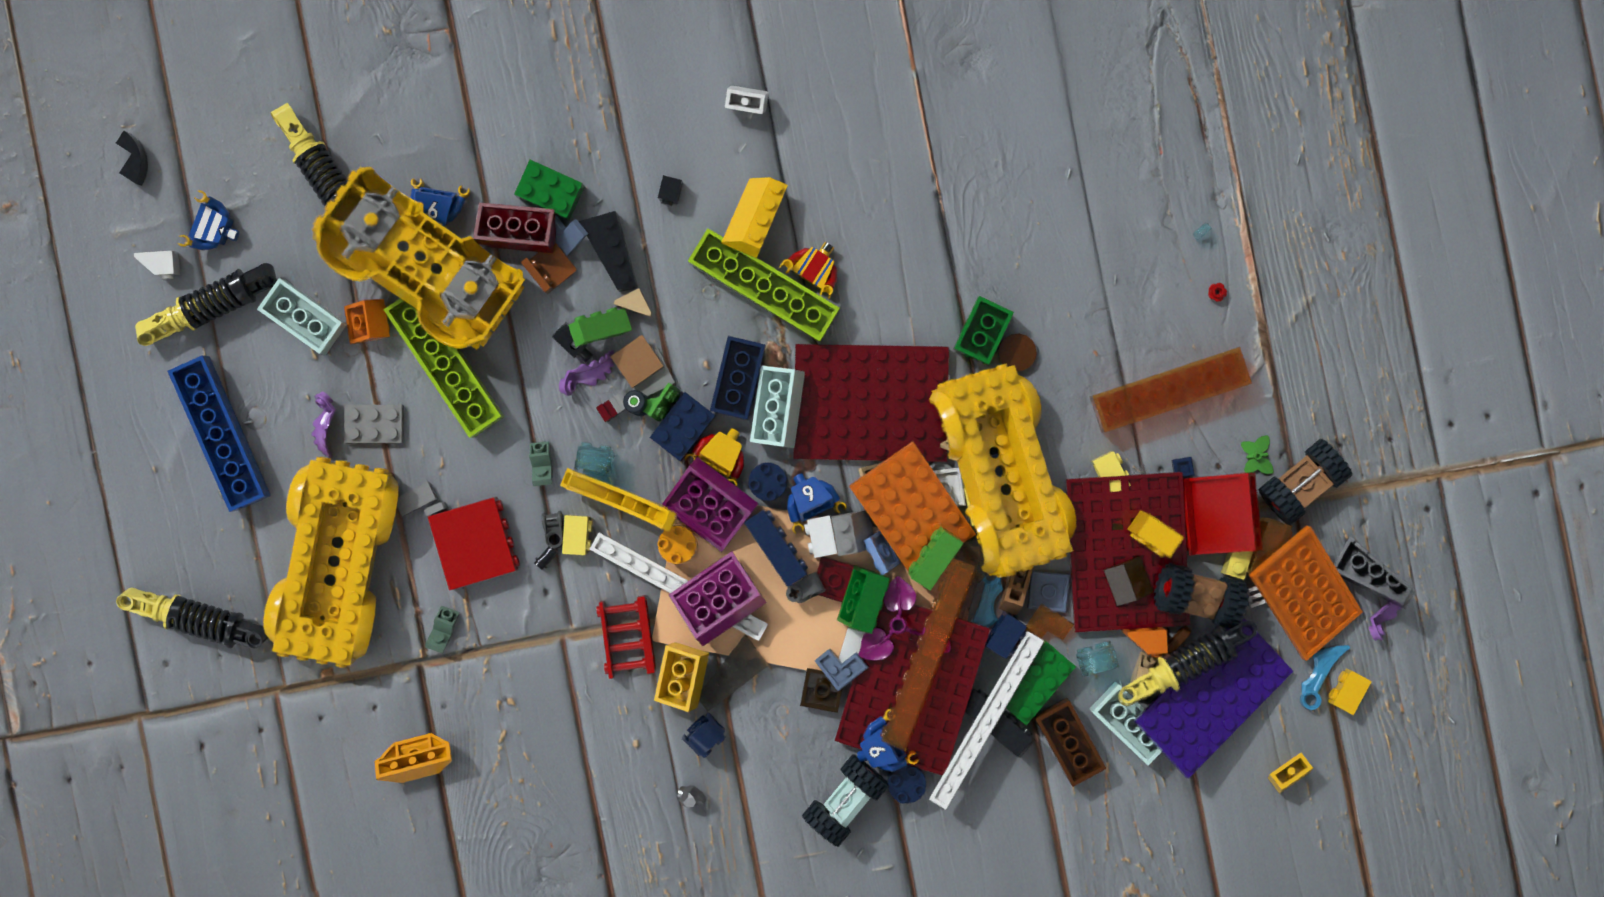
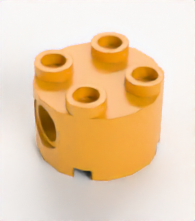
M673 525L670 531L664 530L660 535L657 543L658 551L667 562L672 564L684 563L690 560L696 553L697 537L689 527Z

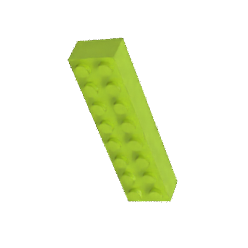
M707 228L690 256L689 264L818 342H821L840 308L760 259L722 244L723 237Z
M401 298L383 309L469 438L476 437L505 417L461 350L444 345L430 336L418 320L417 309Z

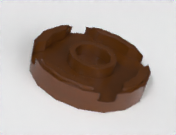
M1020 333L1011 334L1004 338L998 350L1001 364L1007 363L1008 367L1015 365L1016 371H1024L1034 363L1037 355L1033 340L1027 335Z

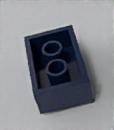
M684 392L649 438L676 459L682 461L716 415L688 393Z

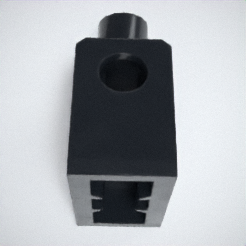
M565 322L552 335V338L573 358L578 355L586 363L593 356L586 348L588 344L573 348L571 346L573 338L568 326L569 324Z

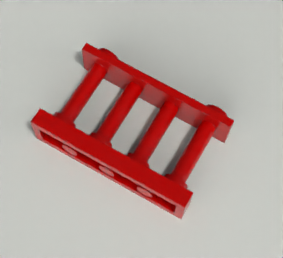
M646 595L638 596L637 601H634V603L606 607L605 601H600L599 606H596L597 616L601 617L607 661V663H604L605 674H608L609 679L615 677L614 671L637 668L647 669V674L655 673L656 664ZM629 611L639 612L640 620H637V622L608 626L607 614ZM631 630L642 632V639H639V641L610 644L609 633ZM634 649L644 650L645 658H642V660L613 664L612 652Z

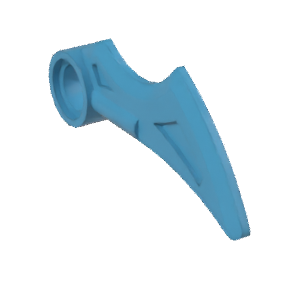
M982 570L981 578L985 584L977 611L971 622L990 627L998 620L994 612V602L998 594L1003 591L1001 580L997 578V575L994 580L989 581L985 577L986 572Z
M1341 645L1325 648L1312 656L1314 660L1313 672L1307 680L1301 683L1302 694L1300 696V703L1304 708L1315 710L1321 705V697L1318 693L1333 665L1350 649V646ZM1308 695L1315 697L1316 701L1313 705L1309 706L1306 703Z

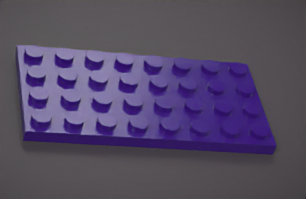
M1244 618L1242 621H1239V622H1240V624H1241V623H1243L1244 621H1247V620ZM1226 627V628L1224 629V631L1226 632V631L1230 630L1231 628ZM1242 628V632L1245 635H1252L1250 628ZM1258 632L1252 640L1236 648L1238 657L1235 660L1232 659L1227 663H1222L1221 666L1215 665L1214 670L1209 669L1207 674L1202 672V676H1196L1194 681L1188 678L1189 683H1181V688L1177 691L1172 687L1167 688L1134 720L1137 726L1185 778H1190L1293 672Z

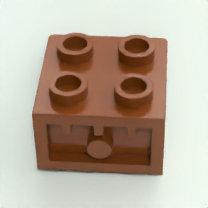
M556 243L553 253L538 252L531 259L526 257L521 261L522 265L547 294L577 271L576 267Z

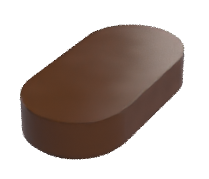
M1187 626L1181 627L1167 642L1168 653H1162V656L1171 654L1172 651L1176 650L1190 635L1192 630Z

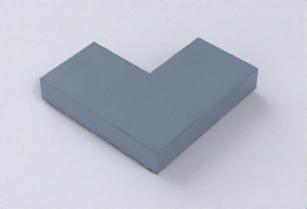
M555 215V243L568 256L588 233L577 219L565 227Z
M830 648L815 660L837 691L841 690L868 668V665L859 656L858 652L841 663Z

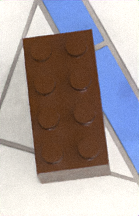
M1068 698L1057 702L1034 716L1072 787L1107 769Z

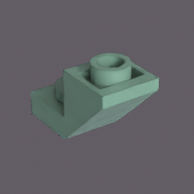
M549 441L530 443L529 458L532 465L533 487L552 484L553 470Z
M441 606L434 619L433 629L425 643V648L444 653L457 622L458 611Z

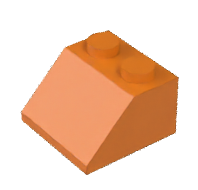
M384 299L363 300L344 306L350 344L390 337L387 314L383 310L386 308Z
M1162 627L1121 630L1126 637L1142 651L1146 652L1147 655H1151V657H1162V653H1168L1167 630Z

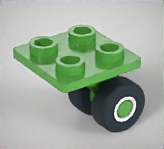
M668 383L657 398H649L638 390H632L624 396L623 405L628 412L636 416H645L647 414L661 422L670 412L669 408L671 405L678 401L681 390Z

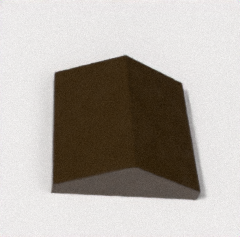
M1140 556L1103 569L1117 606L1137 601L1153 593Z
M807 668L800 706L838 713L842 689L837 691L822 670Z

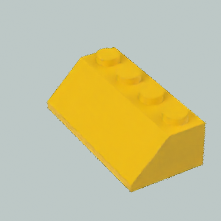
M771 177L749 178L721 243L757 258L788 185Z

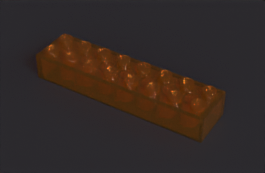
M1237 347L1089 397L1101 433H1105L1252 384L1241 349Z

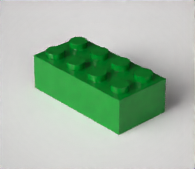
M1045 641L1006 709L1027 725L1076 666Z

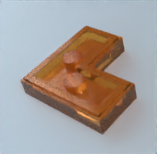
M1041 603L1027 623L1025 630L1040 639L1049 631L1064 640L1074 624Z

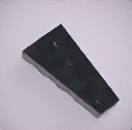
M613 211L578 221L587 231V237L616 289L622 292L637 288L638 284L618 213Z
M1349 536L1334 563L1342 579L1406 609L1414 594L1413 588Z
M973 688L971 690L965 712L974 720H976L987 701L988 695L981 689L977 691ZM1003 713L991 735L1015 756L1021 758L1034 743L1035 739L1031 737L1033 734L1027 728H1021L1016 724L1018 721L1012 715L1008 714L1007 716Z

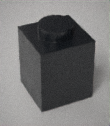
M663 175L657 197L661 200V204L671 207L673 204L678 205L683 185L682 180Z

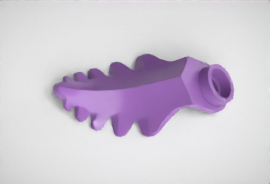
M614 350L605 353L604 356L599 358L598 362L593 360L589 365L580 364L576 369L568 370L565 377L559 382L560 392L570 396L575 391L576 384L578 383L595 386L597 379L605 380L606 376L604 373L610 374L612 372L610 367L614 366L613 360L610 357L615 353Z
M321 391L314 397L316 399L315 403L324 410L314 420L313 426L315 430H313L311 435L316 437L314 444L318 445L317 449L322 451L328 458H331L332 454L327 446V431L336 409L331 404L333 402L332 398Z
M1388 601L1371 616L1372 625L1369 626V631L1375 641L1384 640L1383 636L1386 634L1381 623L1397 617V610L1402 609L1401 607Z

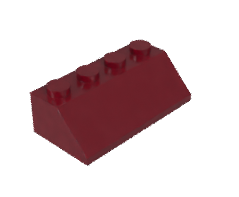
M479 202L473 239L481 247L553 253L556 239L555 210Z

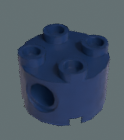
M774 463L757 465L749 476L751 492L757 498L764 501H772L779 498L787 486V476L784 470Z
M709 712L706 713L707 717L702 715L687 729L689 732L687 736L685 734L682 736V740L698 756L703 758L711 753V748L715 744H721L726 738L724 735L725 728Z
M907 764V766L890 771L888 774L889 792L899 803H914L925 794L926 780L920 768Z

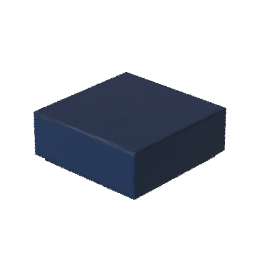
M1192 457L1171 460L1173 472H1183V477L1195 476Z

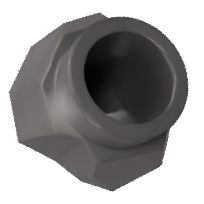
M694 785L681 786L677 793V800L681 801L682 805L686 808L696 807L697 804L703 805L706 802L705 795Z

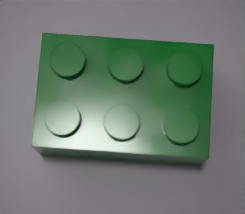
M530 159L514 195L540 208L554 209L555 215L570 221L585 185Z
M978 296L953 350L988 366L1014 312Z
M854 565L837 621L850 628L872 634L873 629L877 625L878 613L883 606L884 594L889 588L890 578Z

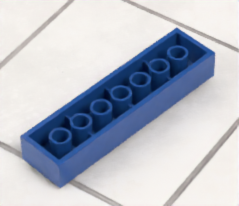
M202 355L168 370L167 372L229 512L238 511L270 497L271 494L210 356Z

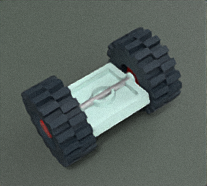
M854 754L851 755L840 769L846 778L824 805L814 800L802 814L803 819L812 829L837 847L851 833L848 824L865 806L870 797L877 801L889 787L887 781L866 762H860Z

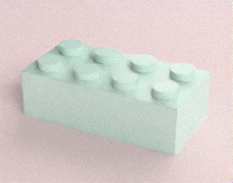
M281 278L277 280L257 308L258 311L322 355L328 353L347 326V323Z
M769 366L760 367L750 442L789 448L795 447L805 372Z
M1114 682L1089 710L1149 766L1161 753V750L1134 722L1145 709L1138 702L1131 706L1122 705L1118 699L1122 687L1117 682ZM1127 691L1123 692L1122 695L1125 700L1133 699Z

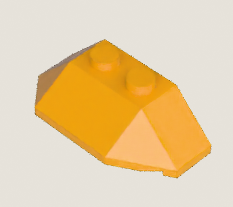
M432 733L394 742L380 758L374 761L376 779L379 781L404 783L439 774L452 761L450 743Z

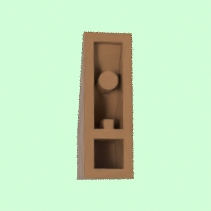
M1033 568L1026 571H1018L1015 575L1008 577L999 606L1000 610L1014 615L1019 613L1023 607Z

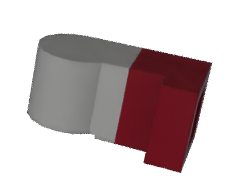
M624 390L596 407L605 422H609L626 410L623 405V399L628 390Z

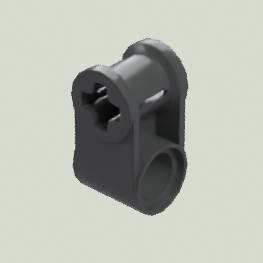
M562 511L547 515L542 513V525L546 544L551 548L563 546L564 520ZM554 534L560 537L557 545L551 542V537Z
M815 572L789 586L786 590V596L791 602L803 603L823 593L825 588L818 573Z

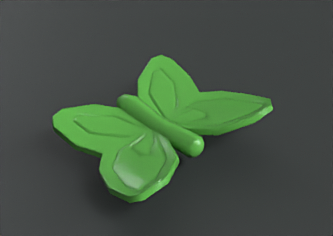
M1268 435L1259 437L1255 443L1250 441H1243L1241 443L1244 452L1249 454L1246 456L1249 460L1244 468L1245 473H1251L1256 470L1265 474L1273 473L1271 462L1263 458L1268 457L1267 452L1263 453L1270 444Z

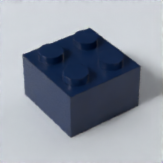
M1003 611L991 629L985 646L1005 659L1008 656L1011 657L1017 649L1015 647L1017 641H1022L1025 637L1027 626Z

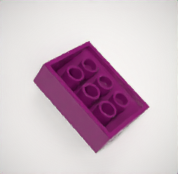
M698 457L689 465L662 503V505L676 513L675 517L721 552L759 504Z
M732 551L669 594L693 636L702 646L767 603Z

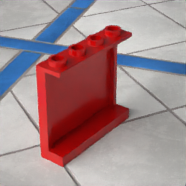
M1255 472L1183 479L1185 529L1187 532L1186 548L1189 551V556L1263 550Z
M497 497L428 516L449 590L518 570V566H520L519 558L513 553L514 541L511 536H508L507 529H509L507 519L503 518L501 512L504 510L503 504Z

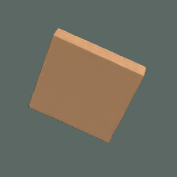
M643 335L610 356L632 388L664 367Z

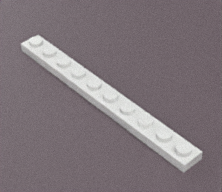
M600 532L590 548L593 552L669 593H672L688 582L687 579ZM750 614L732 627L759 641L768 623Z
M1028 631L1026 632L1025 637L1020 642L929 800L944 809L948 808L1045 642L1044 640Z

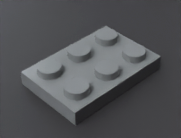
M344 405V443H403V405Z

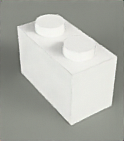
M731 85L727 88L725 108L763 114L767 108L769 92Z
M830 515L808 519V524H804L806 536L810 535L811 543H808L810 554H814V558L837 554Z

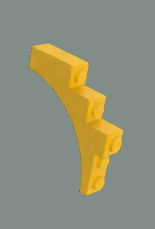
M570 468L566 469L560 484L565 489L622 510L666 531H670V528L674 525L676 513L669 510L668 507L616 487L606 481Z

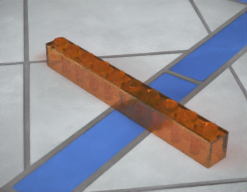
M954 558L952 563H949L947 566L945 581L942 580L938 587L940 592L938 599L934 598L931 605L932 614L930 617L927 616L925 620V632L923 635L920 634L918 638V650L916 653L913 652L909 662L912 664L910 670L906 671L903 676L902 682L905 683L902 690L899 689L896 694V706L891 708L888 719H890L888 726H884L881 732L882 742L903 751L907 750L977 570L975 566Z

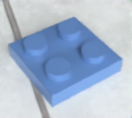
M880 531L864 540L865 548L871 554L875 568L880 571L881 575L888 573L901 563L899 557Z

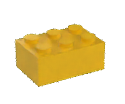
M1141 510L1127 529L1132 532L1130 534L1132 538L1162 557L1164 555L1170 557L1184 538Z
M677 642L666 645L654 701L686 712L698 708L710 653Z

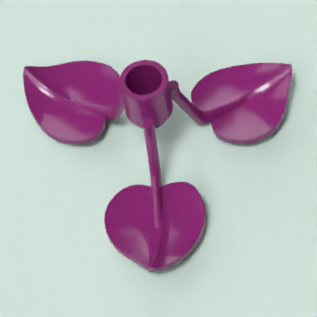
M895 577L890 582L887 592H885L884 603L889 611L898 610L897 617L890 622L891 630L887 636L885 631L879 628L873 629L872 634L867 632L864 634L859 656L868 660L887 658L894 649V645L889 638H891L894 632L902 634L905 631L920 637L917 641V647L920 653L926 657H937L950 652V640L945 631L939 626L926 625L922 633L908 628V624L901 618L902 610H909L916 603V593L912 586L901 577Z

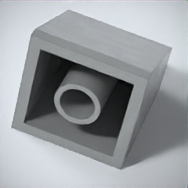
M866 510L831 516L838 556L865 551L864 540L873 535L871 518Z

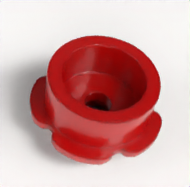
M1222 283L1210 285L1208 289L1209 298L1216 302L1222 301L1227 295L1225 286Z

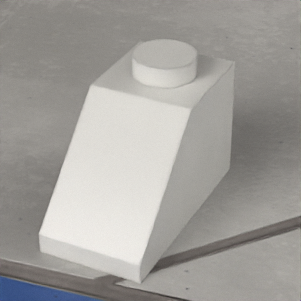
M171 250L134 253V257L154 275L161 276L162 279H174L173 276L180 275L179 252Z

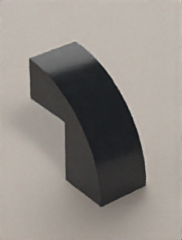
M123 131L116 144L130 152L131 155L119 173L135 184L142 186L148 171L146 152L135 136Z

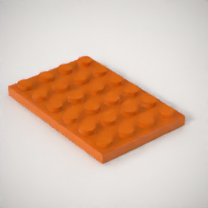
M913 441L849 485L908 572L910 565L920 557L921 549L931 541L932 533L936 529L938 530L940 526L960 538L963 543L976 535Z
M1306 525L1249 574L1295 649L1305 661L1310 659L1363 613L1310 526Z

